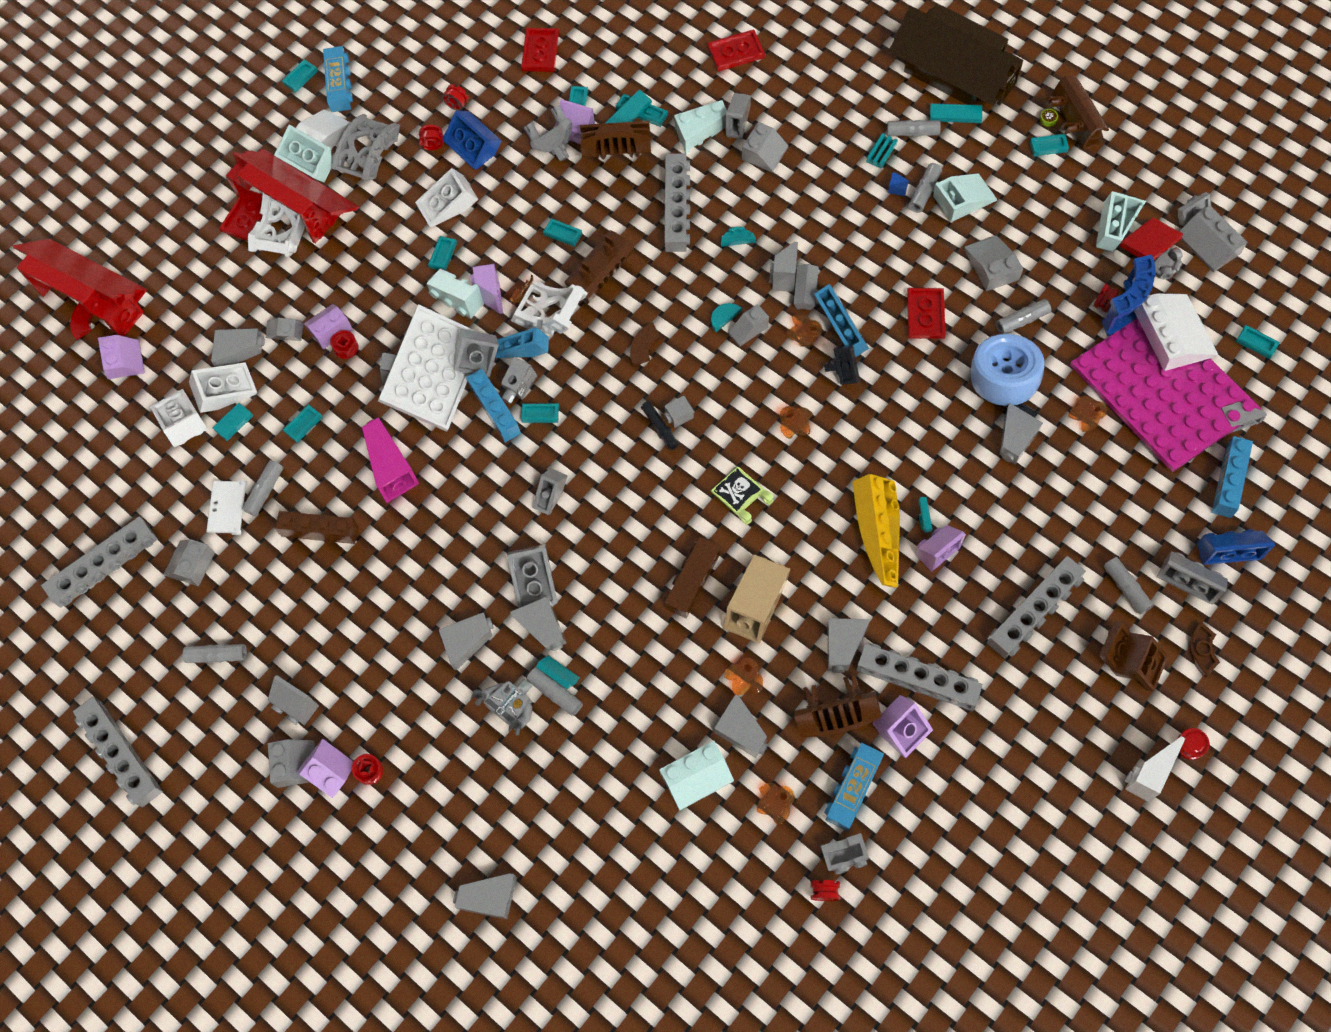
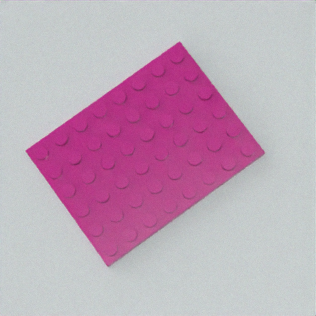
M1138 318L1071 361L1070 364L1077 374L1171 472H1174L1239 427V425L1232 427L1228 419L1236 422L1240 418V413L1232 410L1228 413L1227 419L1221 408L1241 402L1243 403L1242 408L1247 412L1253 411L1254 408L1261 410L1211 358L1164 371Z

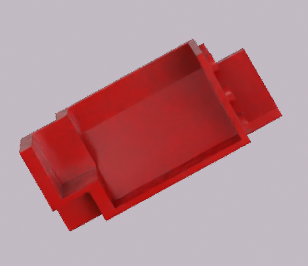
M265 149L259 150V152L252 150L243 151L242 154L232 153L237 164L226 174V177L235 194L241 197L246 190H250L253 186L299 214L313 243H316L324 236L325 232L334 225L341 214L357 211L359 208L358 205Z
M52 239L11 245L14 249L27 255L17 266V269L40 296L44 297L51 288L80 302L87 312L104 320L115 335L125 337L144 313L137 303L148 289Z

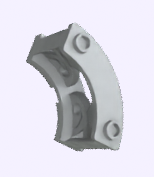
M366 114L359 115L344 131L336 152L332 156V169L360 177L367 181L376 179L382 160L380 155L383 150H387L393 143L398 141L400 125L396 123L388 125L369 119ZM369 135L373 143L372 146L364 147L357 153L354 140ZM346 157H348V159H347V161H346L348 165L353 162L351 168H348V167H345V166H344V162H345V158H346ZM358 165L363 169V172L356 170Z

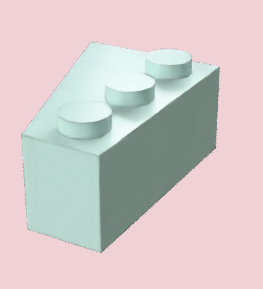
M723 100L674 115L675 130L686 154L696 145H701L709 136L713 137L726 128L727 109Z
M1112 191L1103 202L1096 247L1113 252L1125 237L1146 201Z
M439 269L427 283L429 294L435 299L439 298L447 307L456 309L461 316H467L472 319L484 305L479 286L477 284L471 286L467 284L468 281L465 279L459 281L455 279L456 276L454 274Z

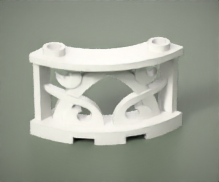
M263 193L260 214L263 216L261 222H257L253 230L248 234V251L256 252L260 249L285 254V257H290L297 251L305 225L299 214ZM286 214L291 221L292 227L286 232L277 235L275 228L271 224L278 222Z
M533 280L511 321L527 329L536 327L545 334H553L554 331H557L559 334L564 333L572 323L569 319L576 306L588 293L582 287L573 284L568 288L559 289L545 286L543 283ZM531 292L541 295L540 297L533 295L534 300L537 302L535 304L528 300ZM559 302L561 310L547 317L543 308ZM525 303H527L529 307L521 311Z

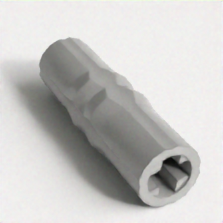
M940 120L888 121L887 136L918 137L940 135Z
M930 163L909 203V208L913 212L920 213L923 211L942 172V167L939 164Z
M1043 299L995 322L997 331L1000 334H1006L1051 313L1050 303Z
M272 460L268 462L244 504L243 511L252 516L258 515L284 469L282 465Z
M1118 557L1113 558L1103 566L1123 595L1128 598L1140 615L1154 606L1142 590L1140 584L1135 581L1134 576L1128 572Z
M245 644L188 646L183 649V661L185 663L244 661L247 649Z
M537 667L528 674L526 680L571 716H575L581 709L583 703Z

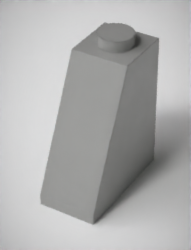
M733 94L726 113V137L743 139L751 107V95Z
M258 328L215 330L211 362L215 367L237 364L262 353L265 338L261 335Z
M1010 403L1004 417L999 455L1005 461L1016 465L1040 431L1043 423Z
M547 597L510 612L512 617L548 651H557L567 643L552 604Z
M484 613L439 629L450 664L454 670L459 669L493 636L491 629L494 628L490 617L486 618Z
M828 619V670H832L833 673L848 671L867 631L869 619Z
M735 694L715 726L714 733L757 758L759 754L763 755L768 747L766 743L767 736L741 698Z
M509 873L461 885L459 891H455L453 903L455 908L462 911L508 919L517 877Z

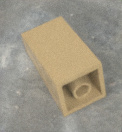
M753 555L727 607L723 629L760 644L787 583L790 568L769 561L764 557Z

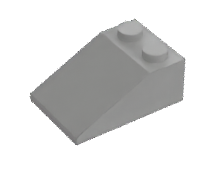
M998 236L964 247V251L986 292L1020 279L1023 271L1021 263L1016 254Z
M546 544L508 552L507 558L518 608L544 597H547L552 605L558 604Z

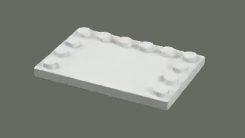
M418 304L378 402L447 432L466 386V377L470 375L469 373L454 371L456 343L460 329L475 330Z

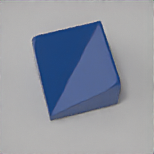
M893 172L888 193L905 196L909 180Z

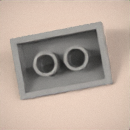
M1210 205L1197 213L1179 231L1183 233L1181 239L1183 243L1212 272H1215L1239 256L1248 243Z
M1171 551L1157 575V578L1211 605L1227 589L1228 579L1223 577L1221 573L1211 571L1201 563L1193 562L1177 552Z

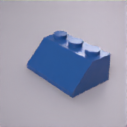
M455 111L443 136V141L473 169H478L495 156L502 142L469 111Z
M1250 529L1242 533H1235L1234 531L1225 532L1221 535L1208 533L1203 535L1197 545L1202 565L1262 560L1274 548L1275 543L1263 531Z

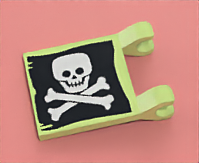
M740 467L734 469L711 490L746 525L752 522L751 514L745 511L759 496L767 505L774 501L773 495L762 488Z

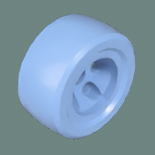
M1015 334L991 336L980 343L974 353L970 372L972 386L982 398L997 405L1009 406L1010 403L1012 405L1024 403L1036 393L1041 384L1044 372V357L1039 347L1025 337Z

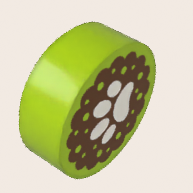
M1045 109L1040 115L1041 124L1047 127L1055 125L1058 119V114L1053 109Z

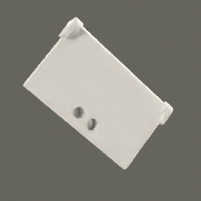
M213 481L207 533L241 535L242 508L247 481Z

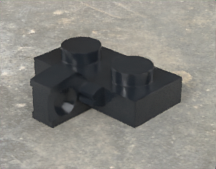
M853 345L834 348L835 357L833 361L824 364L825 372L835 371L839 375L840 385L860 382Z

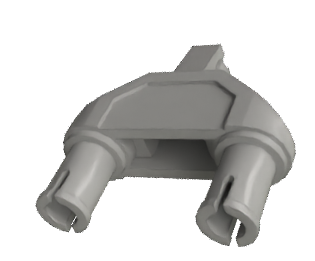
M557 105L554 109L550 110L558 123L555 128L542 136L539 135L534 123L525 126L524 130L531 140L530 145L533 149L552 152L553 155H557L560 161H564L569 157L565 148H567L566 144L571 135L572 122L569 118H566L561 106Z

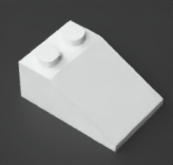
M322 110L300 122L296 128L327 145L332 150L351 122L329 111Z
M451 168L415 203L428 225L434 227L465 212L478 198L464 175Z
M246 362L191 371L189 384L200 413L219 410L257 394Z
M183 389L150 406L173 447L182 445L187 440L201 435L203 431L207 430V427Z
M1181 736L1140 767L1136 766L1133 772L1130 771L1125 780L1128 783L1125 790L1148 802L1158 796L1164 787L1185 738Z

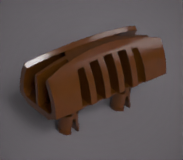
M1064 76L1058 82L1051 96L1046 98V104H1050L1048 108L1057 107L1061 115H1063L1065 122H1067L1062 124L1061 130H1066L1064 134L1073 133L1082 150L1100 144L1099 138H1103L1102 130L1109 131L1102 116L1076 77Z
M649 121L580 125L582 157L595 156L599 160V155H601L604 160L606 155H623L628 153L633 158V153L636 154V157H639L640 153H651Z
M610 230L565 280L566 286L569 287L573 284L582 287L588 293L586 296V303L588 304L634 252L635 247L628 240Z
M856 674L852 675V686L847 676L843 677L848 693L846 698L822 703L819 700L816 684L812 685V695L808 687H804L803 690L808 706H806L807 708L794 711L800 736L820 737L844 733L879 719L882 714L875 690L866 693L860 692Z

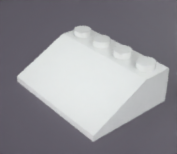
M1187 294L1149 295L1142 305L1134 310L1164 371L1218 356Z

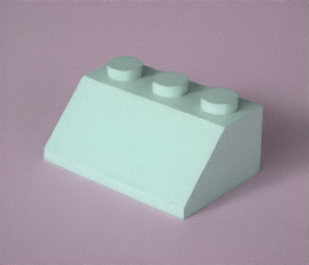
M288 125L274 156L312 178L325 182L332 168L331 148L297 128Z
M715 741L659 769L660 775L679 810L734 782L725 759Z

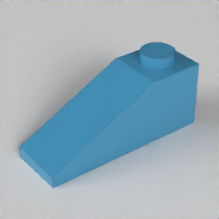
M535 327L497 339L499 346L495 358L535 357L548 353L549 336Z

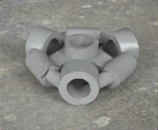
M1178 247L1174 249L1169 248L1154 261L1156 273L1160 275L1162 280L1170 279L1174 273H1178L1182 265V251Z

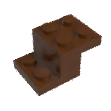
M1114 621L1100 652V657L1116 676L1139 680L1148 691L1155 690L1168 659V655L1153 636L1130 633L1125 625L1118 621Z

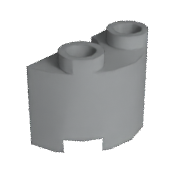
M861 833L821 846L828 871H834L835 875L847 872L846 868L855 866L856 869L867 865L866 861L869 859Z

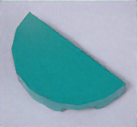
M745 227L730 228L721 238V247L756 243L754 234L746 230Z
M732 303L718 306L711 316L713 330L718 332L742 312V307Z
M920 497L918 506H920L921 513L919 514L921 529L923 532H932L927 497Z

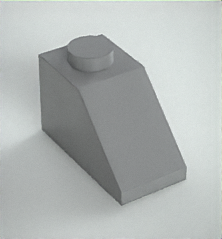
M757 304L742 314L729 331V335L740 347L768 328L769 316Z
M287 318L268 320L266 338L301 341L303 323L297 319Z
M1241 402L1221 408L1227 419L1228 413L1232 410L1240 413L1238 421L1232 422L1228 419L1232 427L1239 425L1232 432L1261 423L1267 416L1266 412L1257 408L1247 412L1242 408L1243 403Z
M552 468L543 473L532 508L550 515L563 493L568 475Z

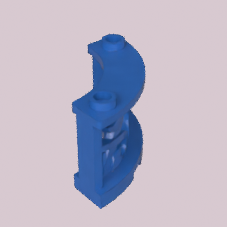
M1152 254L1133 260V268L1130 275L1123 282L1125 293L1111 299V307L1106 318L1102 320L1107 336L1113 335L1137 318L1134 310L1141 306L1150 294L1156 275Z

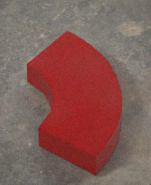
M80 302L75 307L70 320L71 332L76 340L92 331L90 325L93 314L87 312Z

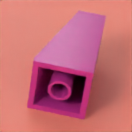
M377 418L367 422L362 429L375 483L384 500L388 503L418 485L419 482L380 419Z

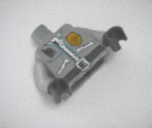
M525 679L517 687L508 681L482 691L474 690L470 699L478 698L475 702L477 706L481 704L482 700H485L483 702L485 706L509 725L508 731L511 729L516 730L515 735H519L521 729L531 720L532 701L526 693L532 688V685Z

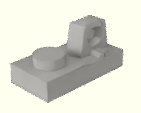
M1205 192L1200 196L1194 195V197L1188 199L1187 203L1178 209L1179 224L1185 226L1197 213L1209 205L1211 206L1210 194Z

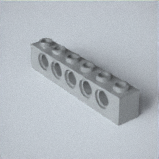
M686 153L666 154L665 252H687V245H690V234H687V230H690V219H687V215H690V204H687V200H690V189H687V186H690V175H687V171H690V160H687Z
M139 516L41 586L51 601L62 608L70 604L80 594L87 592L91 586L104 580L108 574L118 570L125 562L135 558L142 550L152 546L158 538L148 524Z
M1066 556L990 636L987 644L1004 659L1009 654L1013 657L1021 648L1018 645L1022 641L1026 643L1032 637L1033 633L1031 631L1035 627L1039 629L1045 623L1046 619L1044 617L1048 613L1052 615L1059 608L1057 603L1060 600L1065 601L1072 594L1071 588L1073 586L1076 588L1080 586L1085 580L1082 576L1086 571L1070 557ZM1059 579H1065L1068 584H1062ZM1046 592H1052L1055 598L1049 597ZM1034 605L1040 606L1042 611H1036ZM1020 619L1028 620L1030 625H1024ZM1007 633H1014L1017 639H1011Z
M865 643L856 670L970 711L975 709L983 685L975 678L961 677L955 671L941 670L935 664H924L917 658L900 656V653L897 651H886L873 643ZM883 659L886 662V664L880 666L876 663L875 660ZM901 665L904 667L905 671L898 672L895 669V666ZM921 672L925 678L918 679L914 673ZM934 679H941L944 685H936ZM954 686H961L964 692H956Z
M92 697L73 711L77 717L75 722L80 728L85 729L87 732L85 737L90 743L95 744L97 747L95 752L100 758L106 760V768L111 774L116 775L118 778L116 783L121 789L127 791L128 795L126 797L132 805L137 804L144 807L163 792L100 700ZM98 719L97 724L93 726L94 721ZM108 734V738L103 741L104 736ZM119 749L118 754L113 757L115 750ZM129 764L128 770L124 772V767ZM139 779V785L134 788V783Z

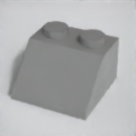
M758 122L742 146V160L773 172L788 149V144L774 128Z
M794 241L776 254L774 263L770 264L769 283H773L772 291L794 292L798 242Z
M460 329L456 343L454 371L472 374L483 369L487 377H490L499 346L496 335Z
M191 539L181 540L163 575L199 587L215 552L207 544Z
M276 675L274 677L268 701L273 704L271 708L280 715L282 712L288 714L287 719L297 725L300 722L305 726L319 705L308 695Z
M288 739L268 743L270 783L277 788L308 783L309 781L298 774L297 771L315 749V741Z

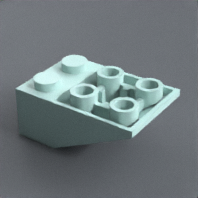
M979 173L951 176L936 183L933 197L951 222L997 201V198Z

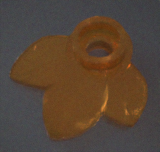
M532 274L529 281L526 279L521 290L516 288L510 298L513 305L521 303L525 296L522 294L523 291L533 282Z
M794 315L792 320L795 326L786 332V336L791 340H799L800 347H806L813 343L814 338L821 335L822 326L818 321L810 320L806 315Z
M1089 396L1078 397V406L1071 409L1068 417L1082 421L1081 430L1082 432H1087L1095 429L1099 424V420L1106 416L1107 406L1103 402L1094 401ZM1100 408L1101 411L1095 412L1094 409Z
M791 406L784 407L780 411V420L782 421L780 426L781 432L788 439H791L795 433L802 436L809 435L810 425L807 420L813 416V413L804 407L797 409ZM790 414L792 417L787 418L786 415Z
M745 658L739 664L729 666L725 672L724 678L733 680L732 689L734 694L742 695L748 689H751L756 694L761 692L763 678L758 673V664L755 660ZM750 664L752 670L746 672L744 669L745 665Z
M766 783L759 788L764 797L758 802L757 812L764 815L772 814L775 824L778 825L789 817L790 805L794 802L795 794L788 786L778 787L774 783ZM783 792L787 794V799L784 801L780 797Z

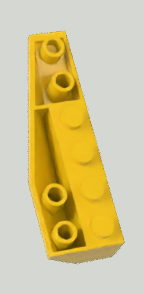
M868 474L852 481L859 528L866 552L881 584L896 588L898 587L900 536L897 488L893 480Z

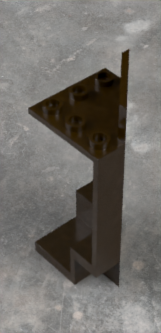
M938 3L932 9L930 8L927 14L910 5L888 51L904 59L905 73L967 105H976L980 99L993 106L996 104L1001 105L1017 84L1024 61L1006 51L1008 38Z

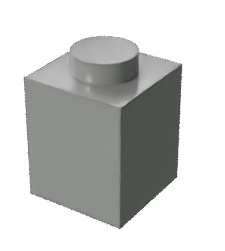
M685 396L665 405L664 418L674 428L694 418L693 409Z

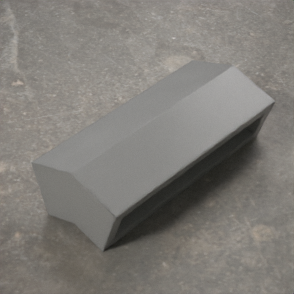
M810 264L797 265L794 295L796 309L811 311L814 308L818 266Z

